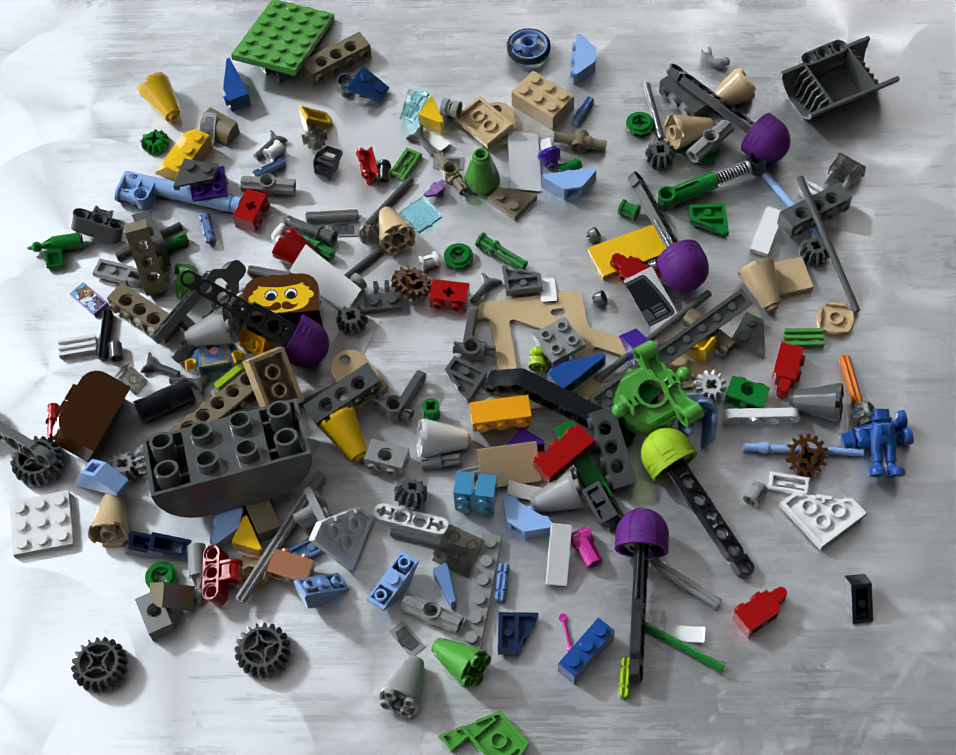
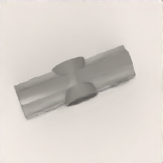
M722 119L712 129L704 131L703 137L687 150L686 154L689 159L694 163H698L708 153L716 151L717 145L733 132L734 127L731 125V122L727 119Z
M269 173L261 177L241 176L240 189L242 192L250 189L265 193L267 197H272L275 194L294 195L296 192V179L275 178Z
M409 593L404 596L400 607L401 611L424 620L430 626L436 625L455 634L460 631L464 616L440 607L435 601H426ZM430 611L437 612V614L434 616L427 615V613Z

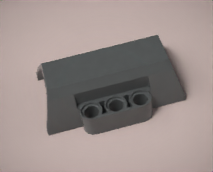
M869 35L849 44L842 40H835L802 54L798 65L781 72L780 76L785 92L802 118L809 120L899 82L900 78L896 76L878 83V79H873L874 74L869 73L870 68L865 67L864 56L870 41Z

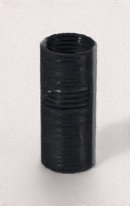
M183 378L176 383L168 385V387L166 386L151 394L149 393V395L133 401L142 423L185 403L194 401L196 397L187 378Z

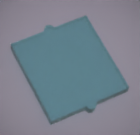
M423 196L415 202L409 203L408 207L400 211V215L419 234L428 227H432L434 223L442 218V215Z

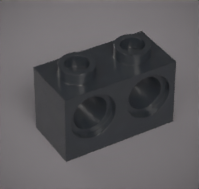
M598 480L581 490L600 526L607 530L619 523L622 516L604 484Z

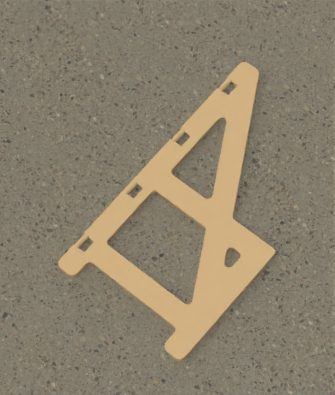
M580 290L558 292L557 301L541 302V296L536 295L483 302L475 305L478 306L477 322H490L493 344L496 346L495 356L498 370L517 368L510 323L516 322L541 330L561 319L551 314L554 311L566 312L567 320L586 344V348L574 354L575 359L594 355L593 351L596 349L618 357L626 353L618 336L588 326ZM682 357L677 358L666 366L675 373L680 367H688L692 372L691 379H694V381H697L698 374L703 375L705 370L709 374L712 370H715L712 367ZM596 372L571 392L588 400V397L611 381L598 383L595 379V376L598 375ZM682 382L684 389L697 388L694 383L684 385V382ZM650 383L651 385L659 389L660 393H663L662 389L658 385ZM710 383L707 387H712L714 385ZM501 395V396L489 397V398H486L485 400H492V399H499V398H507V397H515V396H522V395ZM529 399L531 411L548 409Z

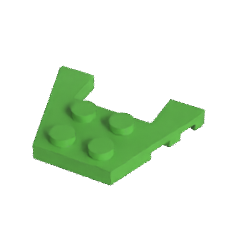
M502 711L475 720L476 722L469 725L460 726L449 733L445 732L439 735L440 741L451 753L468 739L482 755H523L529 746L527 739Z

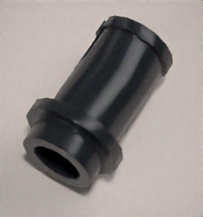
M382 159L377 164L380 174L378 182L388 183L391 164L390 161Z

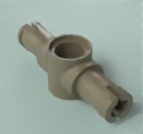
M578 129L574 133L571 132V134L555 131L553 142L567 144L577 153H584L589 149L605 152L607 140L592 138L583 129Z
M441 150L438 153L435 152L433 159L440 166L439 169L443 173L445 183L454 185L460 195L468 193L469 187L462 180L458 164L448 160Z

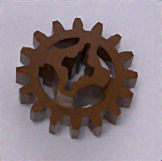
M406 266V269L400 267L399 270H395L392 276L391 287L395 288L394 292H400V297L405 295L407 300L410 297L414 301L417 300V297L422 300L430 292L431 279H427L428 274L423 275V270L418 271L416 267H413V269H410L409 266Z
M809 433L806 434L805 438L802 434H798V440L791 438L793 444L786 445L790 449L784 452V454L789 455L785 462H791L788 468L791 470L796 468L795 474L797 475L802 471L804 477L807 476L808 472L811 476H815V470L821 472L820 466L827 465L823 460L829 458V456L824 454L828 448L822 447L824 444L823 440L817 442L818 436L816 435L811 439ZM807 442H812L817 448H810ZM799 445L797 453L794 454L795 448ZM805 449L811 453V455H808V461L802 457L805 454ZM819 456L817 463L814 465L816 457ZM796 462H804L806 468L799 467Z

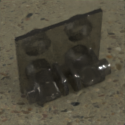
M448 524L438 548L436 547L434 550L432 561L440 565L447 562L449 569L469 578L485 540Z

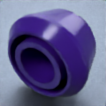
M557 146L548 147L540 151L537 158L544 166L552 168L559 164L558 161L561 159L560 148Z

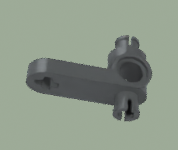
M475 305L469 306L463 343L454 341L455 346H453L454 354H461L462 358L470 362L485 360L486 357L495 358L496 346H488L487 341H480L474 337L478 318V306ZM472 347L477 348L475 351H469Z
M417 370L401 396H390L388 394L381 396L376 393L371 404L377 406L378 411L386 414L387 418L391 421H400L402 418L411 421L415 411L409 409L424 385L426 373Z

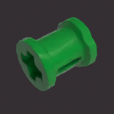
M623 199L618 207L617 214H624L635 221L640 213L641 206H635Z
M429 398L423 402L422 409L425 419L439 420L440 405L436 399Z

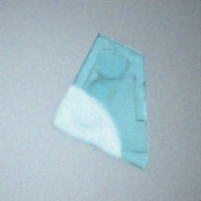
M409 89L399 119L404 123L413 124L430 94L425 90Z

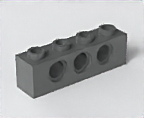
M839 182L812 195L822 221L830 220L835 215L846 212L850 208L852 196ZM805 199L779 213L777 224L789 238L801 235L811 227H816Z
M367 362L303 406L320 429L319 425L325 420L327 423L331 419L329 416L332 413L345 407L351 408L354 405H360L365 400L364 398L379 392L383 384ZM359 383H365L362 389H356ZM343 394H349L346 400H340ZM327 405H332V409L330 411H324V408Z
M612 406L589 413V418L586 419L589 430H593L595 436L593 437L594 446L596 449H599L601 455L598 457L599 463L602 468H605L607 475L604 477L608 487L611 486V490H615L636 483L637 479L618 419L612 414ZM601 425H606L609 428L608 435L600 432ZM607 444L614 445V454L606 451ZM613 463L620 464V473H615L612 470Z

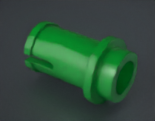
M573 157V160L558 164L560 172L582 168L579 157Z

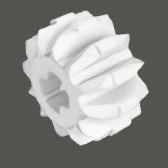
M705 370L703 375L698 374V380L694 381V385L697 386L694 392H700L701 397H711L713 402H716L717 397L722 398L724 396L722 392L727 390L725 386H722L726 383V380H720L722 377L721 373L715 376V370H712L710 374ZM712 383L714 386L708 389L707 386Z

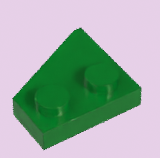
M725 203L689 205L688 211L691 225L723 236L729 235Z

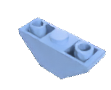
M577 34L576 41H573L572 51H575L571 59V64H574V67H571L570 78H574L573 85H578L595 73L596 47L581 34Z
M596 167L543 174V188L563 200L581 198L596 181Z
M92 459L84 467L75 482L76 486L119 496L130 483L125 476L108 463Z
M506 493L503 494V508L509 531L524 540L550 536L551 523H554L551 518L542 516L533 507L520 503L517 497L509 496Z
M241 507L215 514L213 521L215 530L210 535L211 545L224 549L232 543L240 522L245 516Z
M401 551L368 596L367 601L383 611L397 603L409 587L419 561Z
M339 573L300 578L294 581L297 593L308 609L322 607L349 589Z

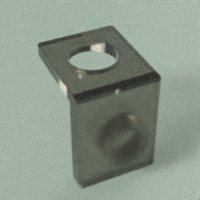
M130 364L122 366L114 376V378L130 386V391L134 395H138L148 383V380Z

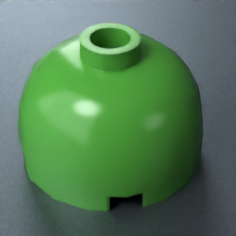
M176 264L174 275L178 274L176 280H174L175 293L179 301L190 290L180 282L182 272L192 270L200 274L199 270L193 265ZM186 273L183 276V281L186 284L193 283L194 275Z

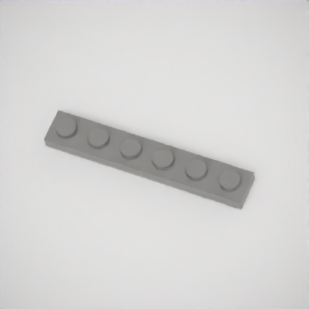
M482 533L460 640V643L480 649L502 536Z

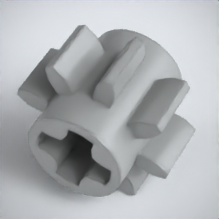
M865 400L854 403L853 406L855 408L851 410L853 420L856 423H861V425L870 423L871 418L874 416L873 409L875 407L871 402L866 403Z

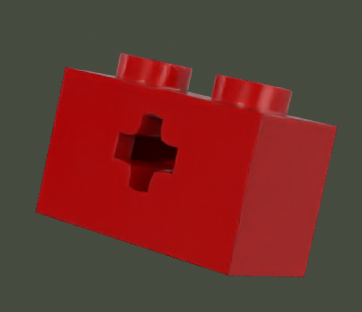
M246 189L233 215L236 228L256 232L258 226L260 227L265 212H268L270 207L267 194Z
M433 279L429 294L430 308L467 312L470 296L469 283Z

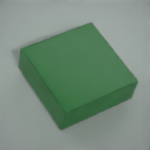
M63 248L44 251L47 269L66 266Z

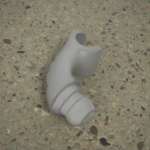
M708 47V52H704L701 49V56L709 65L723 69V67L730 64L728 57L714 58L711 47Z

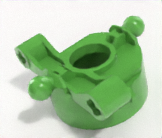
M652 340L632 350L633 356L640 367L626 370L627 374L618 385L612 406V414L617 417L618 421L627 430L641 436H648L655 430L672 428L676 418L685 427H688L704 417L702 407L690 399L683 390L682 382L688 381L692 376V372L688 367H680L676 373L670 368L668 369L662 362L658 348ZM654 383L662 389L664 400L655 405L648 404L640 398L638 389L642 384Z

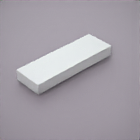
M766 207L750 248L751 253L768 257L779 228L777 221L781 210Z
M551 523L546 585L567 586L572 525Z

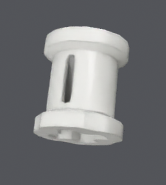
M275 140L272 146L264 149L262 152L269 162H275V158L280 154L286 153V149L279 140Z
M436 251L424 257L418 256L423 272L435 266L441 267Z

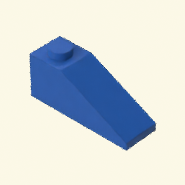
M227 58L223 84L225 96L222 98L225 105L229 106L233 112L251 105L249 93L231 59Z
M601 353L562 362L557 367L554 366L549 370L547 380L571 392L605 366L606 355Z

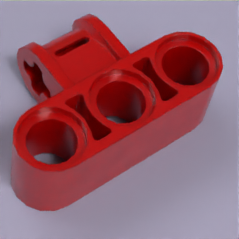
M209 545L203 553L202 596L215 606H222L228 600L229 586L243 582V577L241 576L243 561L236 558L229 559V555L216 545Z

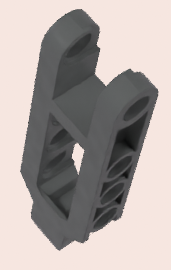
M233 260L227 262L221 269L206 271L201 279H209L215 282L218 278H222L227 283L225 285L226 289L237 294L239 293V281L245 275L246 267L240 260ZM207 282L202 283L200 286L201 292L205 293L211 285ZM196 289L194 291L189 290L151 334L150 338L157 344L165 340L177 325L184 331H187L189 327L196 324L186 315L202 297ZM225 293L219 302L222 303L229 298L228 294ZM214 304V308L208 313V315L216 311V306H218L217 304ZM186 339L179 344L180 347L171 356L177 363L182 362L196 347L194 345L189 346Z

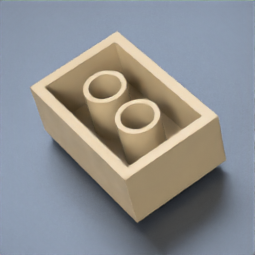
M532 71L511 92L513 107L552 131L574 109L573 94L535 71Z
M276 347L242 361L260 408L269 406L271 403L279 400L287 401L297 398L298 403L304 401L284 347Z

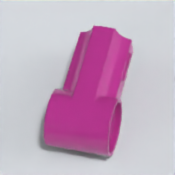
M588 526L571 533V545L575 551L578 550L587 569H592L602 563L603 558L594 543L593 534Z

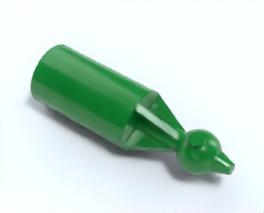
M75 232L51 236L42 243L35 241L27 249L39 252L42 249L63 248V251L84 248L82 234Z

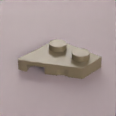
M498 187L487 198V202L515 221L537 200V195L535 193Z

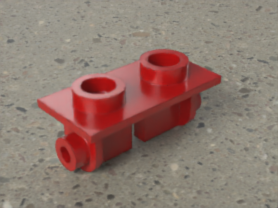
M359 147L357 148L356 156L358 161L361 162L359 164L361 176L366 179L369 185L380 175L373 147H370L368 150Z

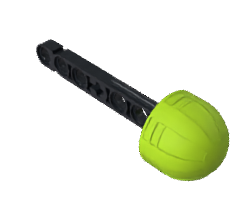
M661 428L653 431L647 436L641 448V459L644 467L655 482L668 477L671 478L725 560L730 562L729 566L735 575L741 579L748 578L755 570L753 562L747 553L744 554L743 547L688 466L697 456L698 452L687 436L679 430ZM683 480H688L692 484V488L685 487ZM694 497H700L703 505L697 504ZM717 530L723 531L726 538H720L717 535ZM728 547H733L737 551V555H731ZM740 564L748 567V573L741 571Z

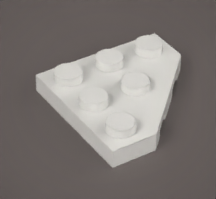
M794 492L779 505L819 550L823 549L867 514L853 498L838 499L820 494L815 496L804 495L802 492Z
M355 507L316 522L309 541L346 570H353L374 517L364 508Z

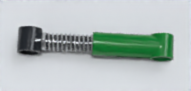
M750 153L749 158L745 161L722 169V171L720 170L716 173L709 172L673 187L664 186L658 191V206L663 211H670L674 209L676 204L717 189L719 187L718 184L721 185V183L733 181V179L739 178V176L742 177L745 174L762 175L766 169L767 157L763 158L762 162H758L754 157L755 155Z

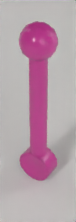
M562 613L559 615V621L563 625L568 652L573 646L566 624L567 615Z

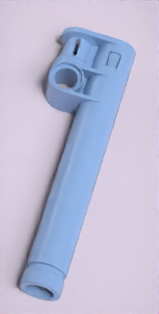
M131 171L124 172L114 196L116 202L128 201L130 204L137 205L140 210L150 209L156 197L161 196L235 213L242 199L240 196L228 194L227 197L193 202L190 185L180 187V190H174L173 185L175 181Z

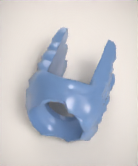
M699 394L687 395L694 402H697L704 411V417L699 421L702 422L701 448H705L707 444H711L716 438L718 409L712 398L701 397ZM678 419V430L688 438L689 435L693 434L694 423L685 427Z

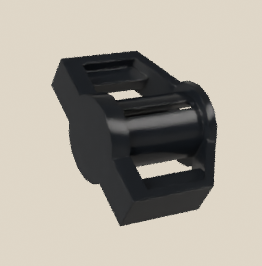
M327 145L318 151L313 159L315 175L330 181L338 169L339 161L343 155L342 150ZM328 152L336 156L334 158H331L323 154ZM317 166L328 169V173L318 170Z

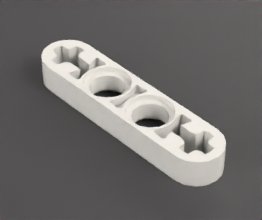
M797 408L727 409L722 413L723 423L730 426L788 425L800 421Z
M385 503L378 504L374 508V517L378 523L436 538H443L449 533V523L442 517L409 509L405 510V508ZM383 510H385L386 514H384L383 517H380L379 513H382ZM404 514L408 518L405 522H398L396 520L397 516ZM418 519H424L427 522L424 527H418L415 523ZM442 524L444 529L437 531V527Z

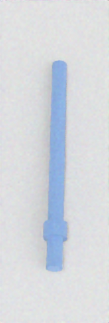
M765 170L761 175L788 207L794 205L795 203ZM816 227L806 230L817 238L820 236Z
M760 442L759 444L744 443L743 447L744 451H758L759 454H768V452L784 453L790 449L786 445L768 444V442ZM799 446L795 448L794 453H797ZM827 447L828 450L824 452L825 455L861 457L864 455V449Z

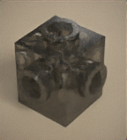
M317 124L306 126L307 129H303L304 134L301 135L303 145L307 144L308 149L312 148V150L322 149V146L326 145L325 140H328L326 130H322L321 126H317ZM312 133L317 134L316 139H311Z

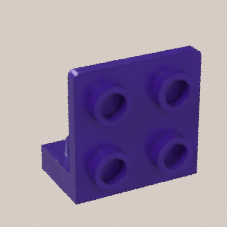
M219 166L214 183L201 184L192 188L190 185L193 202L228 196V178L224 166Z

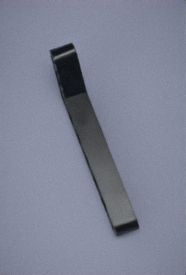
M523 368L491 370L482 387L486 393L493 396L528 395L530 400L588 428L586 421L589 418L588 414L604 409ZM618 421L625 445L630 447L636 434L627 430ZM601 425L600 432L608 435L609 428L606 425Z

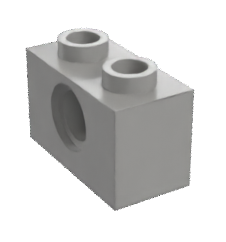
M371 438L364 457L365 466L374 472L382 471L390 476L398 475L403 477L410 458V452L408 447ZM384 458H391L388 461H383Z
M150 592L135 599L152 641L176 631L173 624L177 622L173 612L168 613L167 608L156 606L151 599ZM161 611L159 616L153 617L156 612Z

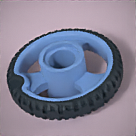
M534 28L517 30L507 41L509 57L518 64L535 65L542 62L548 57L551 49L548 36ZM521 38L520 44H514L517 39ZM537 39L544 43V50L537 49Z

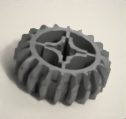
M43 435L40 439L34 436L33 440L54 453L57 461L51 467L45 468L36 463L35 460L29 459L16 450V453L11 454L13 460L10 461V465L12 466L13 474L23 484L26 485L28 483L32 487L35 483L40 487L42 482L48 484L50 478L55 480L54 475L61 474L60 468H64L63 461H65L62 448L52 438L46 439Z
M263 622L262 627L255 623L254 629L247 627V634L241 632L240 635L243 639L236 640L239 646L234 648L237 653L235 659L239 661L237 664L239 668H243L245 674L250 672L251 677H254L258 673V677L262 679L266 673L267 677L270 678V672L274 671L278 674V667L285 668L283 661H289V656L287 655L291 654V649L289 648L291 643L287 640V634L285 632L282 633L280 627L275 629L273 623L269 627H267L266 622ZM263 637H270L276 641H265ZM256 640L255 644L249 647L250 644ZM261 644H262L263 647H264V657H263L262 652H261V649H262ZM273 654H276V656L269 661L270 657ZM249 659H259L262 661V664L253 663Z
M104 636L102 641H100L99 637H96L93 643L91 640H88L87 646L80 644L81 652L75 651L77 658H73L71 661L74 664L71 666V671L74 673L72 677L74 680H77L78 686H83L85 691L90 689L92 693H96L98 689L101 693H104L105 687L112 690V684L119 685V678L125 679V675L122 672L128 671V667L125 664L129 661L125 657L127 653L125 650H122L123 647L120 643L116 644L114 639L109 641ZM115 658L114 666L110 671L109 667L113 663L112 660ZM88 659H90V663H89V665L86 667L87 670L85 671V665H86ZM95 661L101 663L105 669H103L101 666L98 667Z

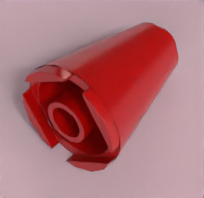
M293 226L285 231L287 235L283 238L280 237L272 250V257L290 265L294 264L305 245L319 254Z

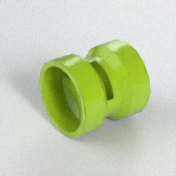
M539 346L531 348V359L529 360L528 368L534 372L546 371L548 366L546 360L548 358Z

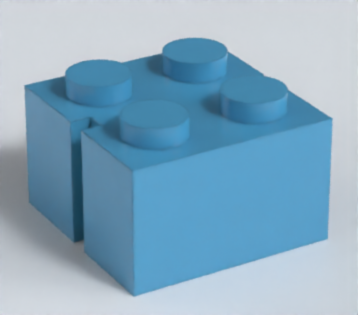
M457 471L453 491L455 510L462 513H469L475 510L481 515L495 514L498 494L497 476L479 474L477 488L474 489L475 473Z

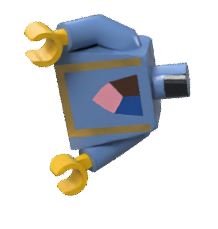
M234 344L199 346L191 359L185 361L186 372L190 369H194V371L199 369L201 376L208 373L215 375L229 372L236 366L235 364L238 360L242 359L244 361L245 357L243 351Z

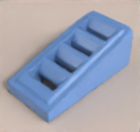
M446 562L433 568V578L450 608L454 610L457 605L449 566Z

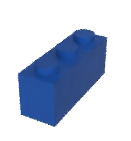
M598 617L560 660L558 672L572 684H575L613 641L615 630Z

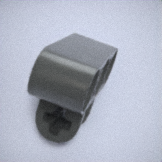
M95 205L93 211L83 208L74 209L70 228L75 232L97 239L119 243L122 240L124 223L121 220L112 218L113 210L107 211Z

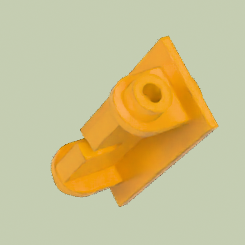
M242 327L238 344L240 347L256 355L274 349L273 344L267 341V339Z

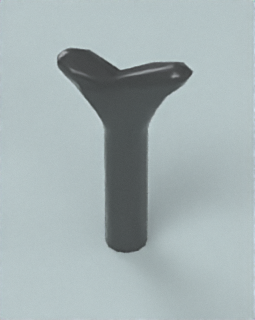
M423 125L417 128L414 134L406 137V140L418 141L428 154L433 157L436 151L424 138Z
M270 130L269 141L253 157L258 161L264 155L262 151L272 146L275 140L284 143L288 142L287 138L276 136Z
M481 273L483 285L470 299V302L476 305L489 288L500 285L503 282L496 278H489L485 273Z
M151 352L147 355V364L141 368V373L157 370L173 377H179L180 375L179 370L158 363L152 357Z
M208 373L199 378H187L190 386H195L201 394H204V385L210 379L211 374ZM170 376L169 384L176 383L184 377Z

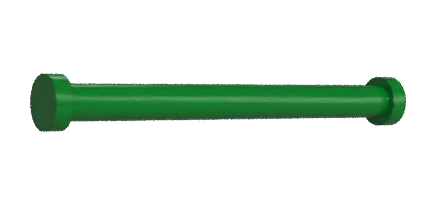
M645 622V631L715 668L716 672L721 674L726 662H719L654 625Z

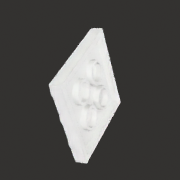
M69 490L9 501L12 551L15 558L75 547Z

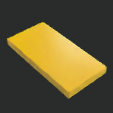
M652 224L589 247L588 253L602 279H606L619 274L610 265L614 253H619L627 258L631 255L647 264L651 260L658 259L666 247Z

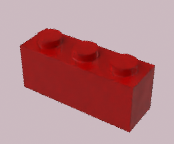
M579 424L574 428L571 426L564 432L562 438L553 440L545 452L540 451L534 457L533 468L549 484L594 448V439Z

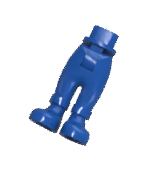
M873 409L874 418H871L872 426L870 430L871 462L873 465L868 470V475L873 478L905 476V469L897 466L895 463L897 462V439L893 422H890L892 417L889 415V409ZM882 447H884V455H885V457H884V463H885V467H883V463H882V462H883Z
M899 410L895 414V419L890 421L893 422L895 431H899L896 433L897 442L904 445L913 444L914 436L912 429L907 427V414L905 410ZM872 422L848 429V432L840 433L843 448H856V446L858 448H871L870 430Z

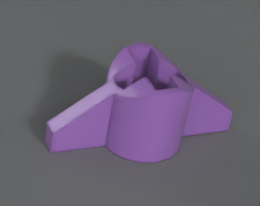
M442 179L438 183L434 182L423 196H435L441 199L444 193L445 181Z

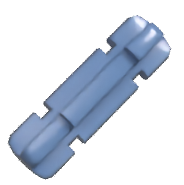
M587 96L584 99V102L572 117L573 124L577 126L581 124L582 119L585 118L594 104L593 98Z
M279 158L276 162L273 161L262 166L260 170L259 168L253 170V176L261 177L264 174H272L278 171V169L285 168L286 162L283 158Z
M203 212L200 215V221L205 242L212 245L216 242L211 216L207 212Z
M500 563L498 566L495 602L498 603L506 602L510 569L507 563Z

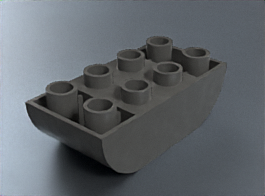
M297 398L287 401H275L269 406L250 411H237L224 418L209 422L200 421L190 427L172 432H159L152 437L142 439L150 493L153 501L163 511L185 518L205 517L281 496L297 487L305 479L312 464L311 450Z

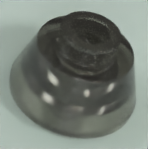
M367 222L362 227L359 239L363 244L368 246L380 244L379 227L377 224Z

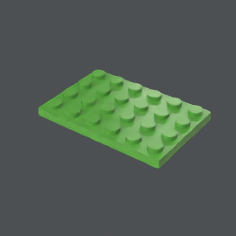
M271 0L232 52L231 59L296 76L334 21V14L311 7L300 6L295 3Z

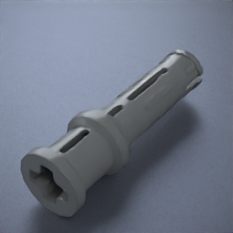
M290 215L286 217L289 220L285 219L284 224L287 227L293 226L298 231L313 236L317 241L327 242L329 246H333L337 241L338 232L336 230L325 229L323 225L315 226Z

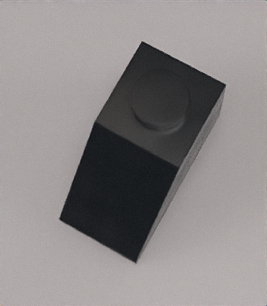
M865 573L844 576L845 596L852 624L873 622L871 581Z

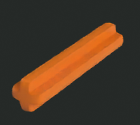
M846 354L840 356L839 362L853 406L854 403L860 400L863 401L851 358Z

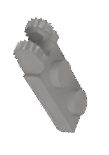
M100 258L92 273L97 278L117 283L122 282L125 285L129 284L136 288H141L142 286L140 280L131 278L132 275L136 278H140L137 268H133L130 265Z

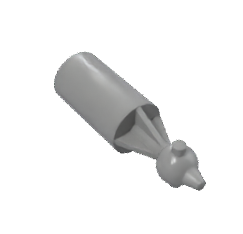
M191 543L187 546L189 578L192 579L196 588L194 598L197 599L198 604H202L204 598L202 596L203 553L206 545L204 543Z

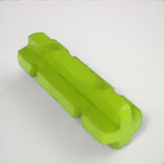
M629 657L621 659L619 698L621 699L630 698Z

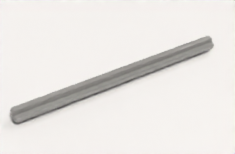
M317 471L307 487L311 486L314 492L317 491L325 480V474ZM304 492L236 595V600L240 603H246L267 570L275 548L280 550L297 522L293 513L308 506L309 501Z

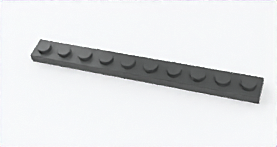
M741 288L658 347L659 355L665 366H668L749 308L753 302ZM636 363L630 369L633 370L640 367V365ZM623 372L588 397V400L602 408L612 406L618 385L627 372Z

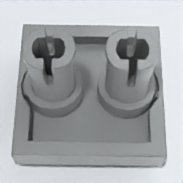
M565 316L533 333V339L552 365L570 361V356L586 348L585 342Z
M311 486L303 489L309 501L308 506L293 513L298 525L300 524L304 531L315 526L316 522L332 516L327 509L329 507L325 499L321 497L318 490L314 492Z

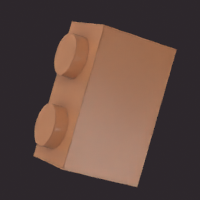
M275 548L267 573L271 578L294 584L296 579L312 577L315 563L312 557L300 554L298 556L289 549L281 548L279 550Z

